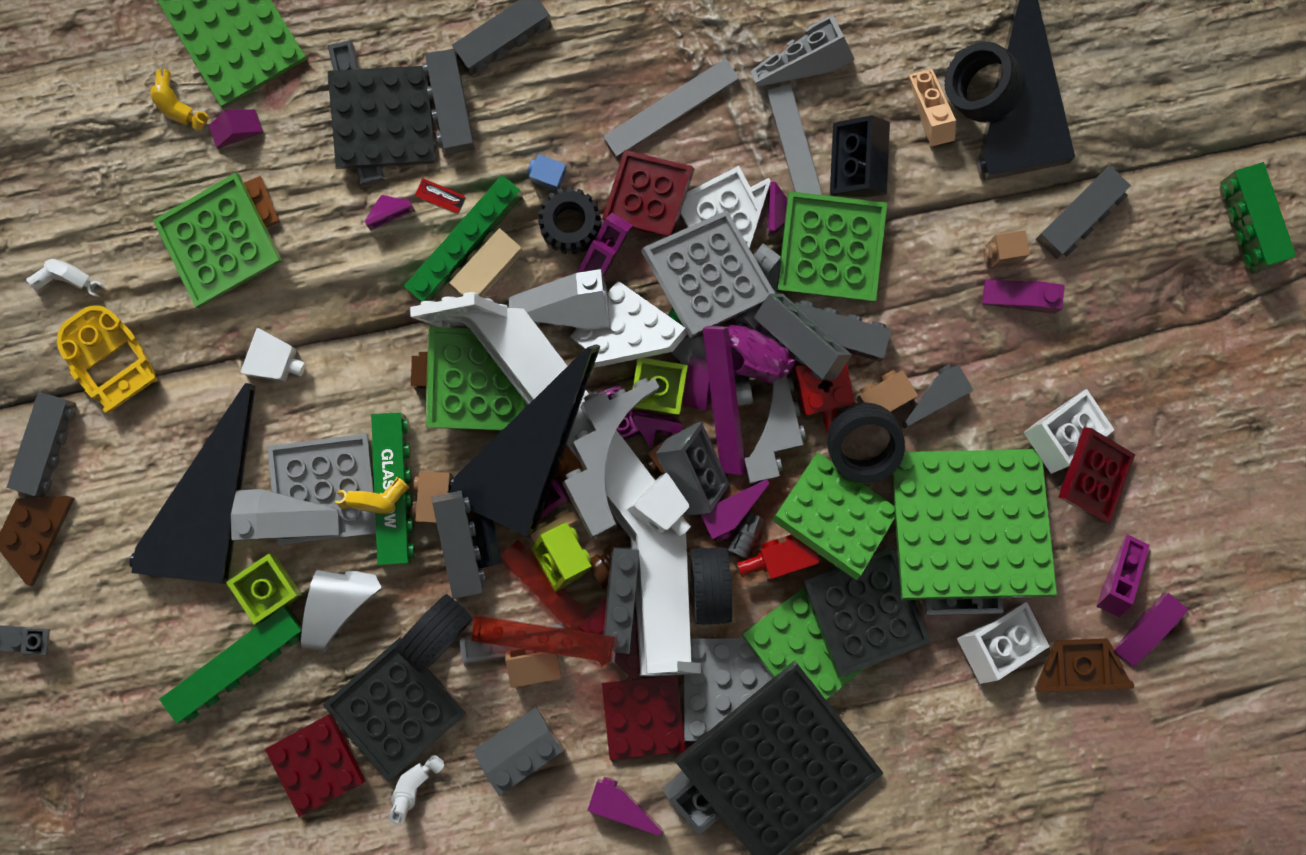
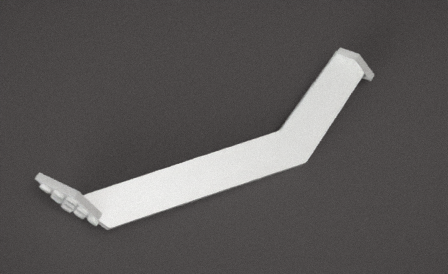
M475 292L464 293L463 297L458 298L443 297L442 301L438 302L423 301L421 305L410 307L412 318L436 327L471 329L527 404L535 399L567 367L566 363L524 309L507 308V305L494 303L492 299L482 298ZM585 390V393H584L583 398H584L585 396L589 395V393H588L586 390ZM580 407L566 444L576 457L577 455L571 446L573 441L576 440L575 436L585 430H589L590 433L593 432ZM616 430L609 445L605 463V490L612 515L630 537L631 548L639 550L635 605L640 675L658 677L701 674V663L691 662L686 532L679 537L670 527L667 531L658 534L627 510L655 480Z

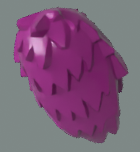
M728 326L730 344L738 350L736 353L732 352L734 374L748 380L760 379L767 384H771L789 374V371L795 365V360L790 359L787 348L780 346L775 340L769 339L762 333L751 330L748 327Z

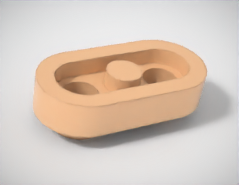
M568 510L557 514L555 516L556 520L548 525L546 522L539 524L537 530L531 535L534 543L541 534L565 522L568 523L569 527L578 523L580 520L576 513H569Z

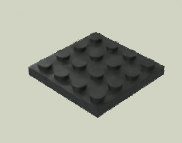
M423 66L327 71L336 169L435 163L430 101L427 91L428 79L425 78Z
M894 548L873 555L857 580L840 568H836L801 581L838 678L931 643L915 600H901L899 562Z
M399 637L323 704L326 710L332 713L338 724L388 782L467 714L429 669L420 673L400 656L395 647L402 637Z

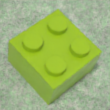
M639 358L637 360L634 384L644 378H647L648 381L655 378L659 389L639 402L633 409L679 418L688 365Z
M567 522L541 534L531 547L555 592L581 579L591 567V558L585 549L582 550L578 543L579 538L575 529L569 527Z
M267 554L226 582L254 625L262 623L282 607L290 605L303 596L276 554Z

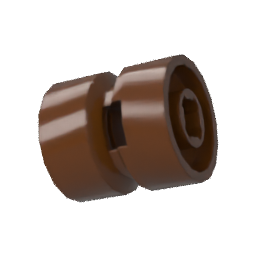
M615 542L604 548L601 556L596 554L591 558L590 570L603 589L608 586L612 546H617Z

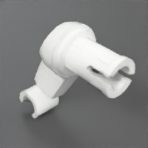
M57 259L45 261L44 268L26 278L29 285L33 284L32 288L36 292L53 279L67 282L81 290L84 286L95 297H101L94 293L93 289L95 286L99 285L105 289L102 283L89 281V275L80 269Z
M430 756L424 766L419 763L400 776L391 799L393 808L389 814V819L392 823L400 824V821L404 823L408 810L412 809L415 805L417 788L429 778L427 772L431 769L437 774L443 769L444 761L438 756Z

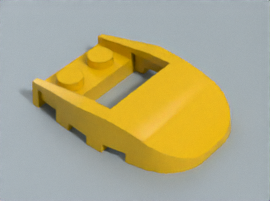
M89 306L70 317L60 327L57 334V345L63 360H66L71 370L69 373L74 380L81 384L85 389L84 391L91 398L97 399L104 406L102 410L105 413H113L117 407L153 382L158 381L143 346L111 310L103 306ZM128 342L139 359L98 387L87 370Z

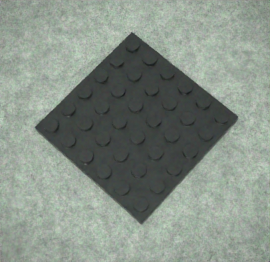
M795 660L674 759L678 767L752 855H787L884 774Z

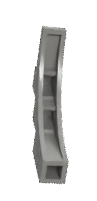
M644 378L633 384L634 389L628 392L622 389L612 394V400H609L605 392L598 394L597 391L583 398L585 402L581 404L580 408L593 432L590 433L589 430H585L575 436L576 440L573 441L571 446L584 471L581 472L580 469H576L566 475L567 480L563 482V486L590 538L616 525L608 506L605 490V463L609 445L624 417L639 402L659 389L655 378L650 381Z

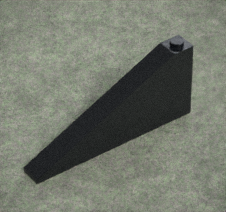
M1016 0L1005 49L1021 65L1025 75V89L1023 90L1022 98H1020L1017 106L1010 113L999 120L987 122L978 157L979 160H977V170L979 174L983 175L984 181L1069 164L1075 158L1038 0ZM1002 64L1000 65L995 89L998 87L1003 76Z
M595 344L581 352L486 447L452 478L449 483L450 493L462 491L463 498L468 497L472 511L524 536L535 532L601 346Z
M249 383L243 385L135 547V551L131 554L129 561L130 568H132L131 573L227 584L234 545L231 535V511L236 491L242 488L256 386Z

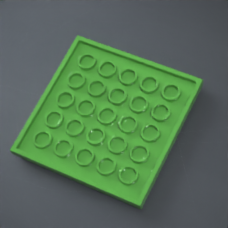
M1035 449L904 452L901 464L892 474L901 600L1055 597L1057 595L1043 461Z

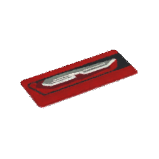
M424 178L421 180L415 196L455 213L459 212L465 198L460 193Z

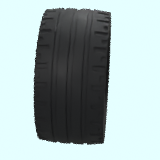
M986 41L971 44L959 52L950 62L944 80L945 93L952 105L967 118L976 122H993L1010 113L1017 106L1020 98H1022L1023 90L1025 89L1024 71L1016 58L1004 47ZM1002 64L1003 76L998 87L982 100L968 101L967 88L972 77L987 65Z
M860 402L847 406V408H844L833 418L827 433V447L834 466L844 477L859 483H874L889 477L899 467L905 454V439L899 422L888 409L875 403ZM874 424L884 427L888 431L890 440L886 449L879 456L870 460L858 461L848 458L842 451L841 445L844 438L859 426Z
M712 547L691 550V580L695 624L712 625L732 622V587L727 548Z
M445 594L412 626L395 649L414 669L423 673L456 640L473 618L457 601L448 594Z

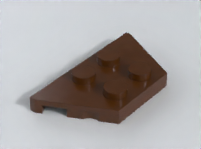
M74 497L16 498L0 531V552L26 585H34L75 499Z
M1108 638L1055 640L1036 683L1035 692L1133 689L1134 683L1127 676L1123 669L1124 666L1115 655L1114 648Z

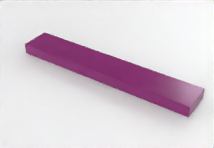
M706 326L703 328L719 461L724 473L742 475L746 472L729 327Z

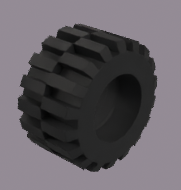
M567 187V191H563L562 188L558 189L555 195L553 193L549 194V199L542 202V209H539L538 223L545 242L548 245L550 244L555 251L561 250L563 254H567V251H572V254H578L577 250L581 249L584 252L587 250V246L591 245L601 228L600 211L596 201L593 202L592 196L588 193L585 195L581 189H578L577 192L573 191V187ZM568 209L579 211L585 219L583 226L574 233H564L555 225L557 216Z

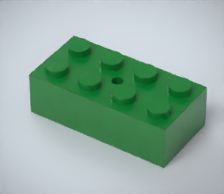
M1261 162L1235 170L1220 182V194L1223 199H1226L1228 205L1227 214L1229 220L1232 223L1234 222L1236 228L1235 238L1238 245L1242 246L1244 252L1243 262L1245 267L1250 270V273L1254 274L1274 268L1295 258L1296 254L1265 163Z

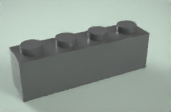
M519 0L452 44V47L470 76L475 73L480 74L494 60L499 61L506 57L509 53L508 51L515 46L521 47L527 43L529 37L533 34L544 32L551 23L550 14L540 0Z
M454 48L425 54L426 63H422L425 78L430 77L431 86L427 87L430 101L435 102L436 109L432 110L434 124H439L440 133L436 134L439 148H444L446 155L474 150L475 145Z
M1109 165L1036 240L1056 259L1063 254L1067 257L1077 247L1074 243L1080 237L1084 240L1094 230L1091 226L1097 220L1101 223L1111 213L1108 209L1114 203L1118 206L1128 196L1126 191L1131 185Z
M769 293L754 317L761 324L760 327L765 332L774 335L778 339L777 343L780 346L794 353V358L798 362L807 365L812 370L811 373L820 380L836 379L852 355L784 294Z
M801 300L800 303L795 302L799 309L849 353L879 362L884 359L892 331L886 328L887 325L876 321L869 324L863 322V318L851 314L845 317L839 315V311L832 308L818 309L815 308L814 303Z
M38 392L6 488L37 497H45V494L49 492L52 485L51 475L53 469L57 468L60 461L58 454L61 445L63 446L67 440L68 433L66 430L68 424L75 416V402Z
M462 491L432 496V505L452 598L456 599L483 593L481 584H486L483 569L478 570L476 561L481 560L478 545L473 546L471 537L476 536L473 521L468 522L466 513L471 512L468 497L463 498Z
M612 546L602 640L604 652L627 654L630 652L639 550L637 548Z

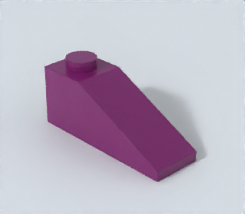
M985 279L982 304L1056 314L1062 310L1065 285L1041 281Z
M767 479L717 503L711 513L699 514L711 540L717 538L718 542L732 536L730 531L736 528L769 485Z
M1128 534L1125 536L1102 586L1096 607L1120 617L1133 605L1150 547L1149 544Z
M604 777L603 780L597 779L588 806V812L658 836L661 835L662 827L623 787L617 785V780L609 777Z

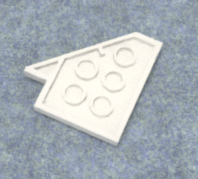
M737 166L688 191L680 215L688 228L727 210L750 248L770 185V179L767 178L750 187L742 170Z
M617 281L607 293L610 327L588 331L576 329L570 337L584 349L595 344L601 346L593 367L596 368L673 352L688 333L685 327Z

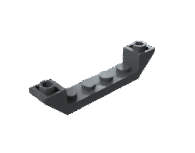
M0 625V651L48 655L50 629Z

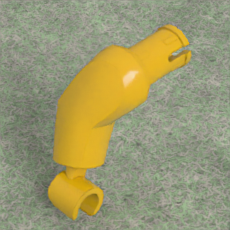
M161 69L156 70L155 85L150 89V96L156 107L167 118L184 125H188L191 122V126L195 130H202L209 120L208 114L199 111L194 116L193 108L180 102L174 91L170 88L171 72L164 69L163 77H161Z
M397 477L383 494L366 491H348L346 493L344 490H339L337 494L343 497V500L334 502L341 509L350 507L377 514H389L395 510V503L410 487Z

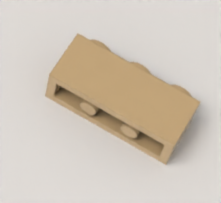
M500 228L496 232L491 231L483 242L485 244L480 250L475 249L467 258L469 262L463 268H457L450 278L452 280L449 283L462 297L467 292H475L480 297H483L523 253L522 248Z

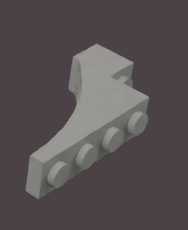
M787 375L772 382L771 403L765 427L750 457L744 458L749 484L778 478L780 476L779 472L783 471L780 457H775L774 453L802 447V441L806 440L803 425L799 426L797 416H800L797 401L793 402L791 392H794L793 381L791 377L787 378Z

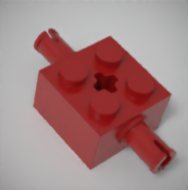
M800 362L795 363L793 373L802 412L805 415L822 413L827 434L831 421L838 414L837 410L840 407L855 404L847 363L836 379H826L828 384L825 385V389L818 387L822 380L816 378L807 365Z
M790 534L785 536L787 540L785 542L779 543L778 539L763 543V549L758 550V556L737 562L741 578L763 570L766 578L772 579L819 563L817 552Z

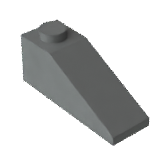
M948 364L937 371L939 375L931 381L903 422L904 429L974 391L959 364L953 368Z
M1003 598L925 600L926 615L1003 613Z

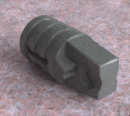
M748 513L737 529V533L728 551L742 559H749V555L758 540L764 519L753 513Z

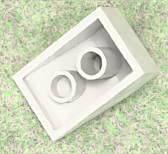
M1085 389L1037 421L1023 433L1052 474L1070 465L1084 427L1092 428L1104 436H1108L1114 431V428L1089 391Z
M1023 602L974 627L957 638L980 684L1000 680L1050 647L1027 602Z

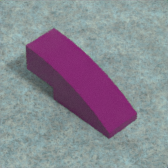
M611 213L605 219L596 239L591 243L577 273L601 269L603 277H605L633 225Z
M1162 593L1148 612H1144L1114 648V652L1134 667L1157 646L1189 609L1170 593Z

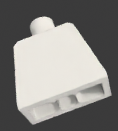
M257 328L241 373L249 377L285 382L289 373L301 377L306 363L294 359L297 349Z
M667 473L660 476L627 509L658 534L667 531L671 527L681 537L691 527L681 517L690 506Z

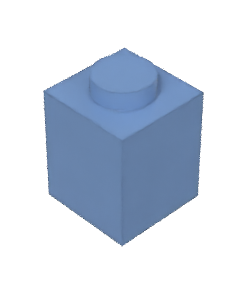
M538 154L536 160H531L527 173L530 174L531 183L557 192L561 187L567 168L566 164Z

